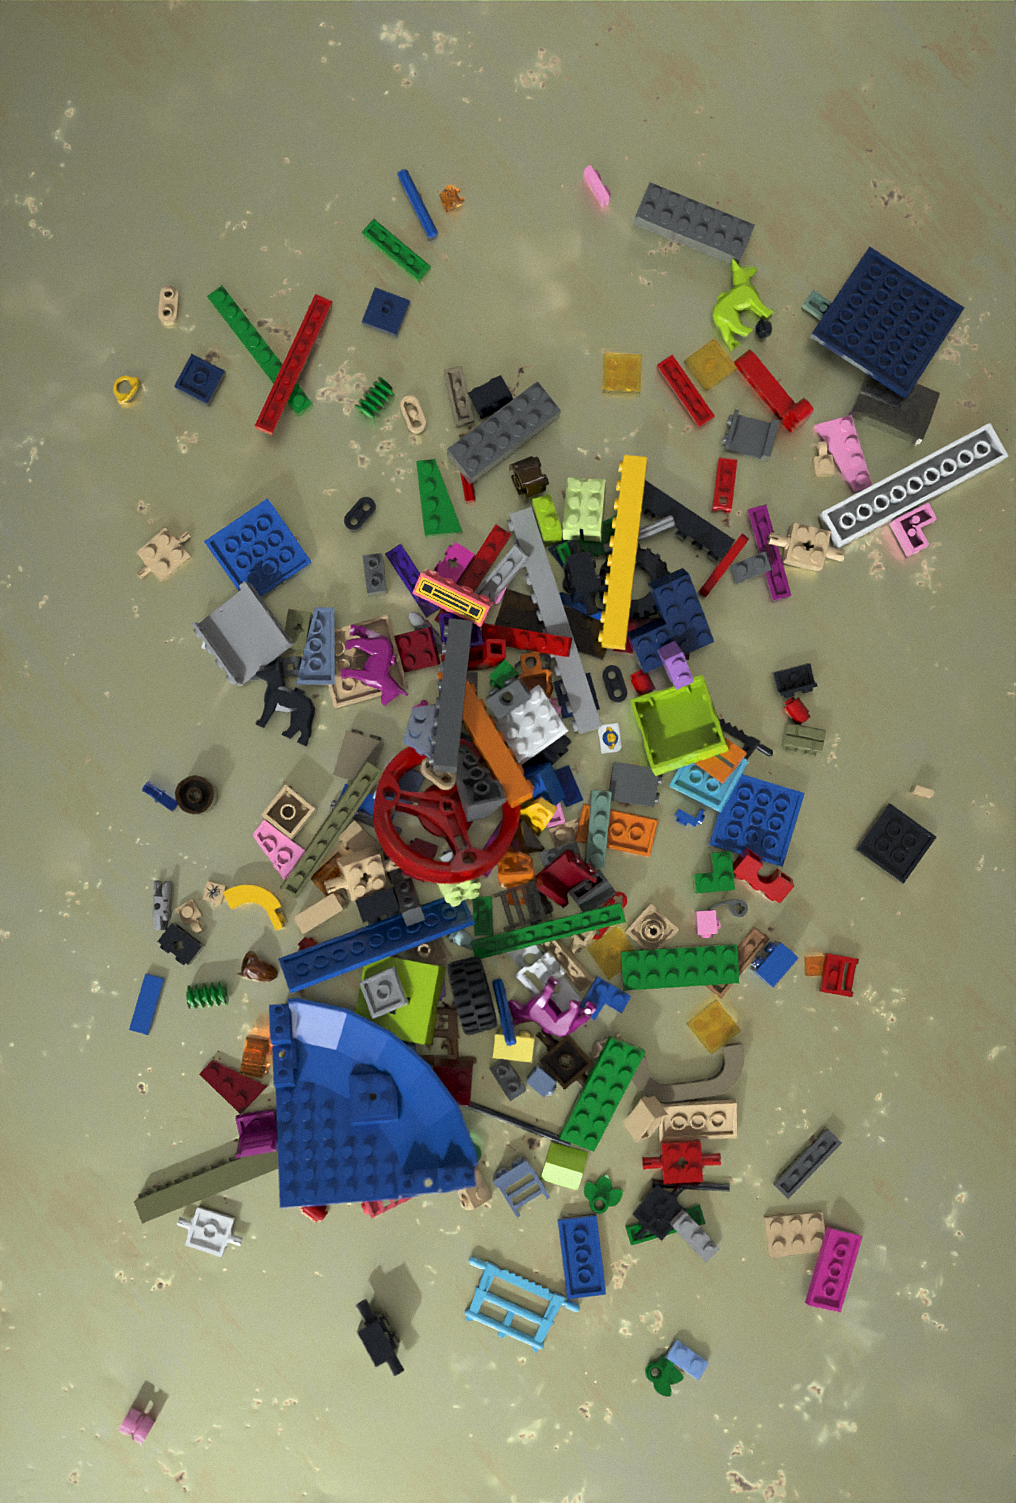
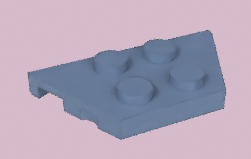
M436 704L413 707L403 738L405 744L413 747L420 755L425 754L429 758L430 753L435 751V746L431 744L432 734L437 733V727H434V716L439 715V709H436Z

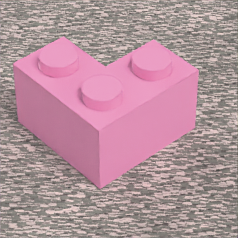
M929 503L910 511L890 523L907 557L929 546L921 530L937 520Z

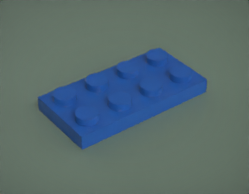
M596 1214L558 1219L567 1299L606 1295Z

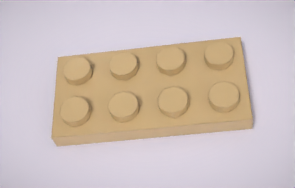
M736 1099L660 1103L668 1115L658 1126L659 1142L737 1138Z

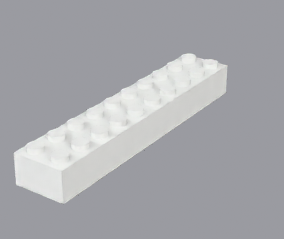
M988 423L823 511L818 518L824 529L831 531L830 540L834 547L839 549L1002 462L1008 457V454L993 427Z

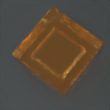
M804 956L805 976H822L824 956Z

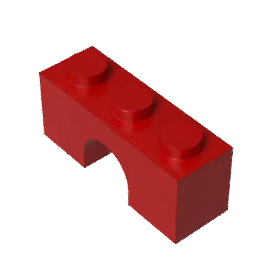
M747 847L732 864L734 875L738 879L746 880L754 890L762 891L771 901L775 900L781 903L794 888L793 879L778 868L769 876L760 875L758 871L763 866L762 858Z

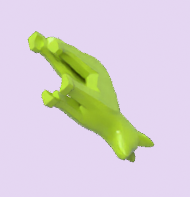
M732 259V264H730L733 272V288L727 293L723 291L716 298L718 302L713 309L714 322L720 329L723 339L731 351L739 346V343L733 337L734 332L746 338L753 331L751 327H746L742 324L739 317L740 313L751 309L761 319H766L767 321L774 313L773 309H769L764 305L757 289L750 281L758 271L757 266H739L735 259Z

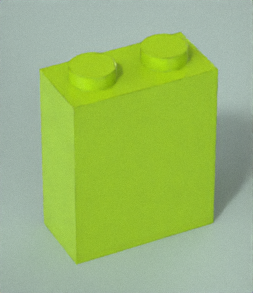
M551 494L532 499V510L544 547L562 542V529Z

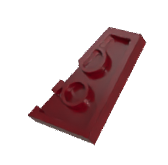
M214 1059L199 1074L239 1114H242L268 1086Z

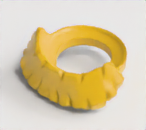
M122 376L115 381L113 392L117 397L118 403H124L136 394L140 383L138 377ZM123 380H128L132 386L128 393H119L117 390L118 384Z

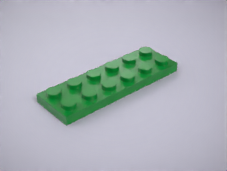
M737 944L621 951L623 991L739 983Z
M609 1035L559 1133L560 1139L593 1152L595 1151L646 1053L643 1048Z

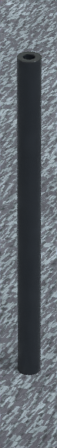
M472 1101L470 1106H463L567 1147L571 1145L570 1142L560 1139L558 1134Z

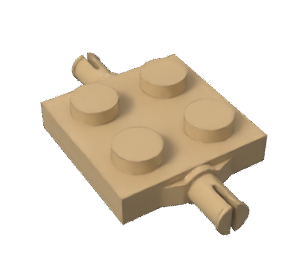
M166 528L162 529L136 552L145 565L137 574L143 579L151 571L163 582L191 558L183 546V543L191 536L185 531L177 538L171 535Z

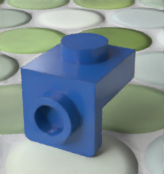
M677 809L673 816L677 817L676 821L681 825L686 826L689 824L695 827L696 825L700 826L704 820L705 815L703 813L705 810L699 809L696 816L693 817L681 809Z

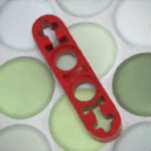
M743 533L739 536L698 593L705 598L748 542L749 538Z

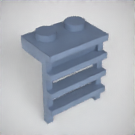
M526 1156L522 1159L520 1157L514 1160L509 1167L502 1168L494 1173L493 1183L496 1188L499 1187L517 1218L520 1217L517 1209L543 1193L546 1199L550 1198L545 1186ZM530 1173L533 1175L534 1179L507 1194L505 1188ZM536 1183L539 1185L540 1189L513 1204L511 1198Z

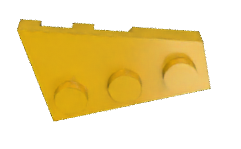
M541 797L529 802L525 807L521 806L520 819L525 821L534 835L540 836L556 812L557 807Z

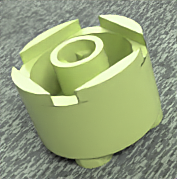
M478 878L456 884L437 883L445 901L450 903L452 907L458 906L463 900L478 897V891L481 887Z

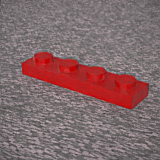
M673 354L657 364V369L698 428L715 418V415Z

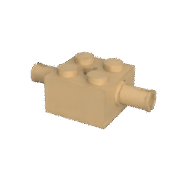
M794 522L789 526L787 536L773 532L769 534L770 540H768V544L784 547L782 555L783 564L818 572L823 569L826 558L842 562L844 559L843 554H845L843 549L829 547L831 531ZM806 544L809 550L806 551V547L803 545Z
M372 846L336 859L340 877L324 881V885H326L325 888L328 893L344 888L345 894L350 900L355 901L388 889L385 877L386 872L400 867L391 859L381 861L380 854Z

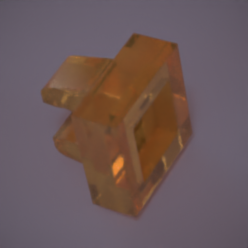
M447 185L439 195L446 212L453 211L464 202V198H459L458 196L460 189L455 188L454 185Z

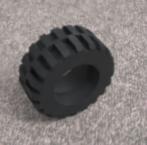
M473 956L451 962L447 966L449 981L464 1033L472 1035L494 1029L497 1026L496 1013L481 958Z

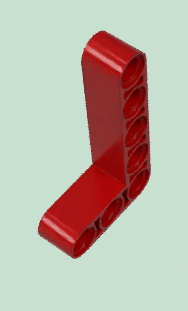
M749 349L734 361L738 371L787 431L793 433L808 421L814 412L810 402L802 398L795 403L752 350Z

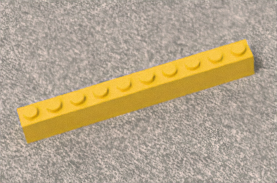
M624 455L623 461L619 463V472L622 473L621 480H617L616 491H620L619 498H615L614 510H617V517H613L612 521L615 535L610 538V547H613L612 555L609 554L608 566H611L610 573H606L605 585L609 586L608 592H604L603 597L606 611H602L601 623H604V628L599 631V642H602V648L626 649L647 470V457Z

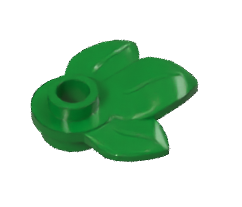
M608 1175L600 1177L595 1184L586 1182L584 1186V1195L590 1201L591 1210L596 1214H602L607 1211L608 1207L616 1206L623 1195L621 1189H612V1183ZM601 1200L603 1202L602 1206L600 1207L595 1205L596 1201Z
M664 1355L657 1362H651L647 1365L645 1375L649 1381L653 1382L657 1393L670 1397V1385L679 1383L684 1377L677 1368L673 1367L674 1363ZM654 1368L658 1370V1374L656 1376H653L651 1374V1371Z

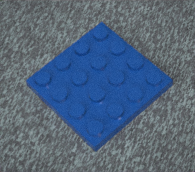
M268 498L204 541L238 591L241 590L239 585L245 581L251 583L260 596H263L311 563V560Z
M742 774L722 812L718 811L708 845L741 854L747 847L759 855L762 861L783 867L805 793Z

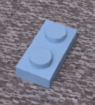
M677 1340L673 1342L665 1356L697 1380L700 1379L709 1364Z

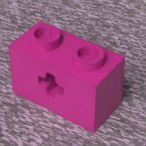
M455 542L453 546H448L444 553L446 557L443 562L439 561L434 570L439 573V576L451 578L457 584L475 557V554ZM456 560L457 567L453 566L451 569L449 562L453 563Z

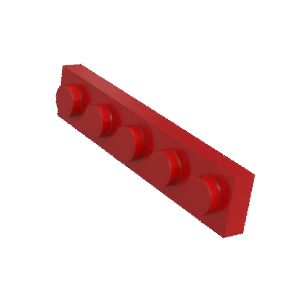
M488 623L482 626L481 635L483 643L486 639H505L506 647L570 657L572 637Z

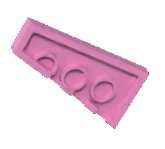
M852 415L816 424L814 426L815 430L820 434L822 442L826 441L827 448L831 455L833 454V460L835 464L837 463L852 493L861 492L872 486Z

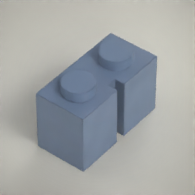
M539 1063L526 1076V1083L543 1098L546 1095L550 1096L557 1088V1082L554 1077Z

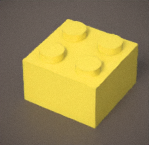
M503 1029L496 1030L493 1058L532 1062L534 1034H531L528 1030H519V1033L515 1032L516 1044L507 1046Z

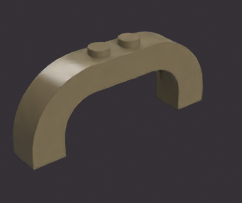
M738 1042L721 1045L723 1054L722 1067L717 1074L710 1078L669 1084L659 1083L649 1075L647 1059L644 1055L632 1081L645 1096H655L661 1102H687L688 1099L704 1101L707 1100L706 1097L715 1096L727 1091L738 1080L744 1065L743 1044Z

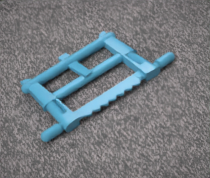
M470 1257L468 1260L470 1264L480 1269L483 1268L484 1271L479 1286H475L476 1292L471 1306L464 1312L467 1316L465 1320H477L498 1330L497 1336L503 1339L507 1334L531 1345L532 1349L537 1353L538 1349H543V1340L550 1327L555 1323L553 1319L560 1307L564 1305V1307L574 1312L580 1310L578 1304L565 1300L566 1297L556 1292L551 1293L548 1288L535 1285V1282L522 1279V1276H515V1272L509 1273L508 1269L501 1270L492 1262L486 1261L484 1263V1261L476 1257ZM494 1276L549 1300L550 1302L544 1316H539L487 1292ZM484 1299L508 1310L503 1323L478 1312ZM514 1314L539 1324L534 1338L510 1327Z

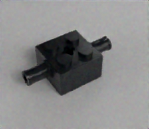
M579 539L570 540L567 542L571 555L567 556L563 571L572 604L584 601L586 614L588 616L597 614L599 611L595 597L597 592H599L601 579L595 573V558L591 557L590 551L582 553Z
M367 1299L362 1300L356 1304L364 1319L360 1321L357 1334L375 1367L387 1362L393 1376H396L404 1371V1367L397 1357L400 1338L395 1331L392 1332L388 1316L386 1314L383 1315L381 1310L373 1313Z

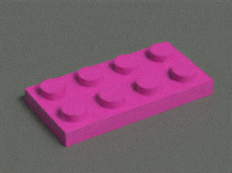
M826 1228L805 1300L807 1305L841 1312L863 1236L835 1228Z

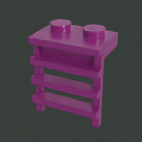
M274 1108L236 1115L235 1120L239 1132L236 1158L277 1151V1118Z

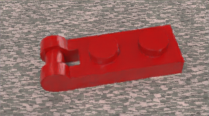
M718 458L712 511L725 510L726 513H731L738 461L736 459ZM720 497L727 498L726 503L719 502Z

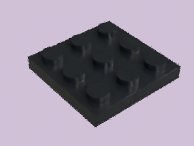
M888 803L855 850L904 884L937 837L891 803Z

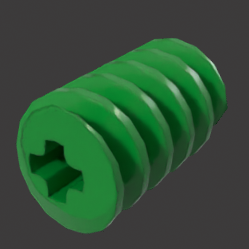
M378 377L379 382H373L375 388H368L370 394H363L365 400H358L360 406L354 405L367 418L375 419L373 412L380 413L378 406L385 407L383 400L390 401L387 396L388 394L395 396L391 385L381 377Z
M218 981V986L215 987L214 983L211 982L210 988H207L206 983H203L202 989H200L198 984H195L194 990L188 985L186 992L188 1008L190 1009L192 1006L193 1009H197L198 1005L204 1008L206 1003L209 1007H212L214 1003L216 1006H220L221 1002L227 1005L229 1002L227 985L223 986L221 981Z

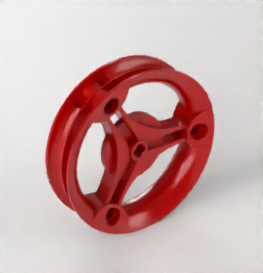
M460 739V745L466 744L479 758L482 766L489 770L475 744L471 741ZM408 746L399 752L386 766L376 789L373 822L381 847L398 867L424 881L439 884H456L484 875L494 868L507 853L518 827L521 810L520 804L511 808L506 799V802L502 804L501 826L494 841L485 850L472 848L467 831L472 826L474 820L467 821L456 782L449 790H443L435 784L429 786L424 792L400 790L399 780L408 771L422 764V761L427 758L425 754L420 755L413 747ZM385 797H391L393 800L388 801ZM399 799L418 803V805L399 802ZM394 812H404L418 817L425 830L434 836L444 838L453 852L454 858L452 862L427 858L405 844L393 826L391 816ZM460 836L465 848L464 850L459 851L455 837ZM463 860H469L472 864H466Z

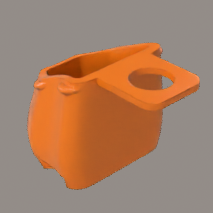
M538 652L522 654L520 660L523 674L518 676L521 677L529 691L540 685L547 697L550 698L553 692L551 671L548 669L542 670ZM528 657H534L537 664L535 667L529 668L526 666L525 660Z
M508 849L505 856L498 863L497 877L499 885L507 888L509 905H525L527 903L526 887L534 883L535 877L533 858L529 853L524 854L517 849ZM520 891L523 894V898L515 901L512 899V893Z

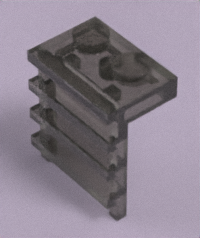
M535 880L493 894L494 898L501 897L509 926L503 927L504 931L553 917L552 904L547 900L546 895L537 889ZM522 889L530 919L527 920L524 918L516 892ZM511 893L520 921L518 923H514L506 894Z

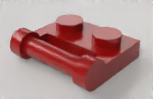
M825 953L819 991L853 997L854 991H852L859 959ZM845 963H848L845 987L841 989Z

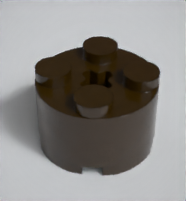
M530 456L509 465V471L513 470L514 473L511 476L513 485L519 496L523 494L522 500L545 492L546 486L549 485L546 474H542L540 469L541 462L537 456Z
M189 776L179 782L175 790V799L179 807L189 814L201 815L208 813L217 802V788L213 782L205 777ZM198 792V794H200V797L195 799L193 793Z

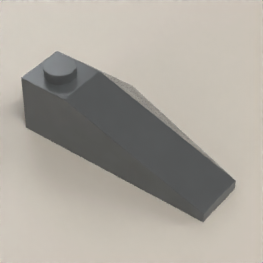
M466 744L459 745L457 773H455L456 785L467 821L487 818L506 802L501 783L490 775V771L482 766L479 758Z

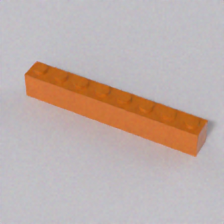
M437 673L438 680L443 679V673ZM466 679L462 723L493 777L501 783L511 808H514L532 798L534 787L529 779L526 780L524 778V770L520 763L516 764L514 761L515 755L510 747H506L504 735L501 731L498 732L496 730L494 718L486 713L487 707L482 699H478L476 687Z

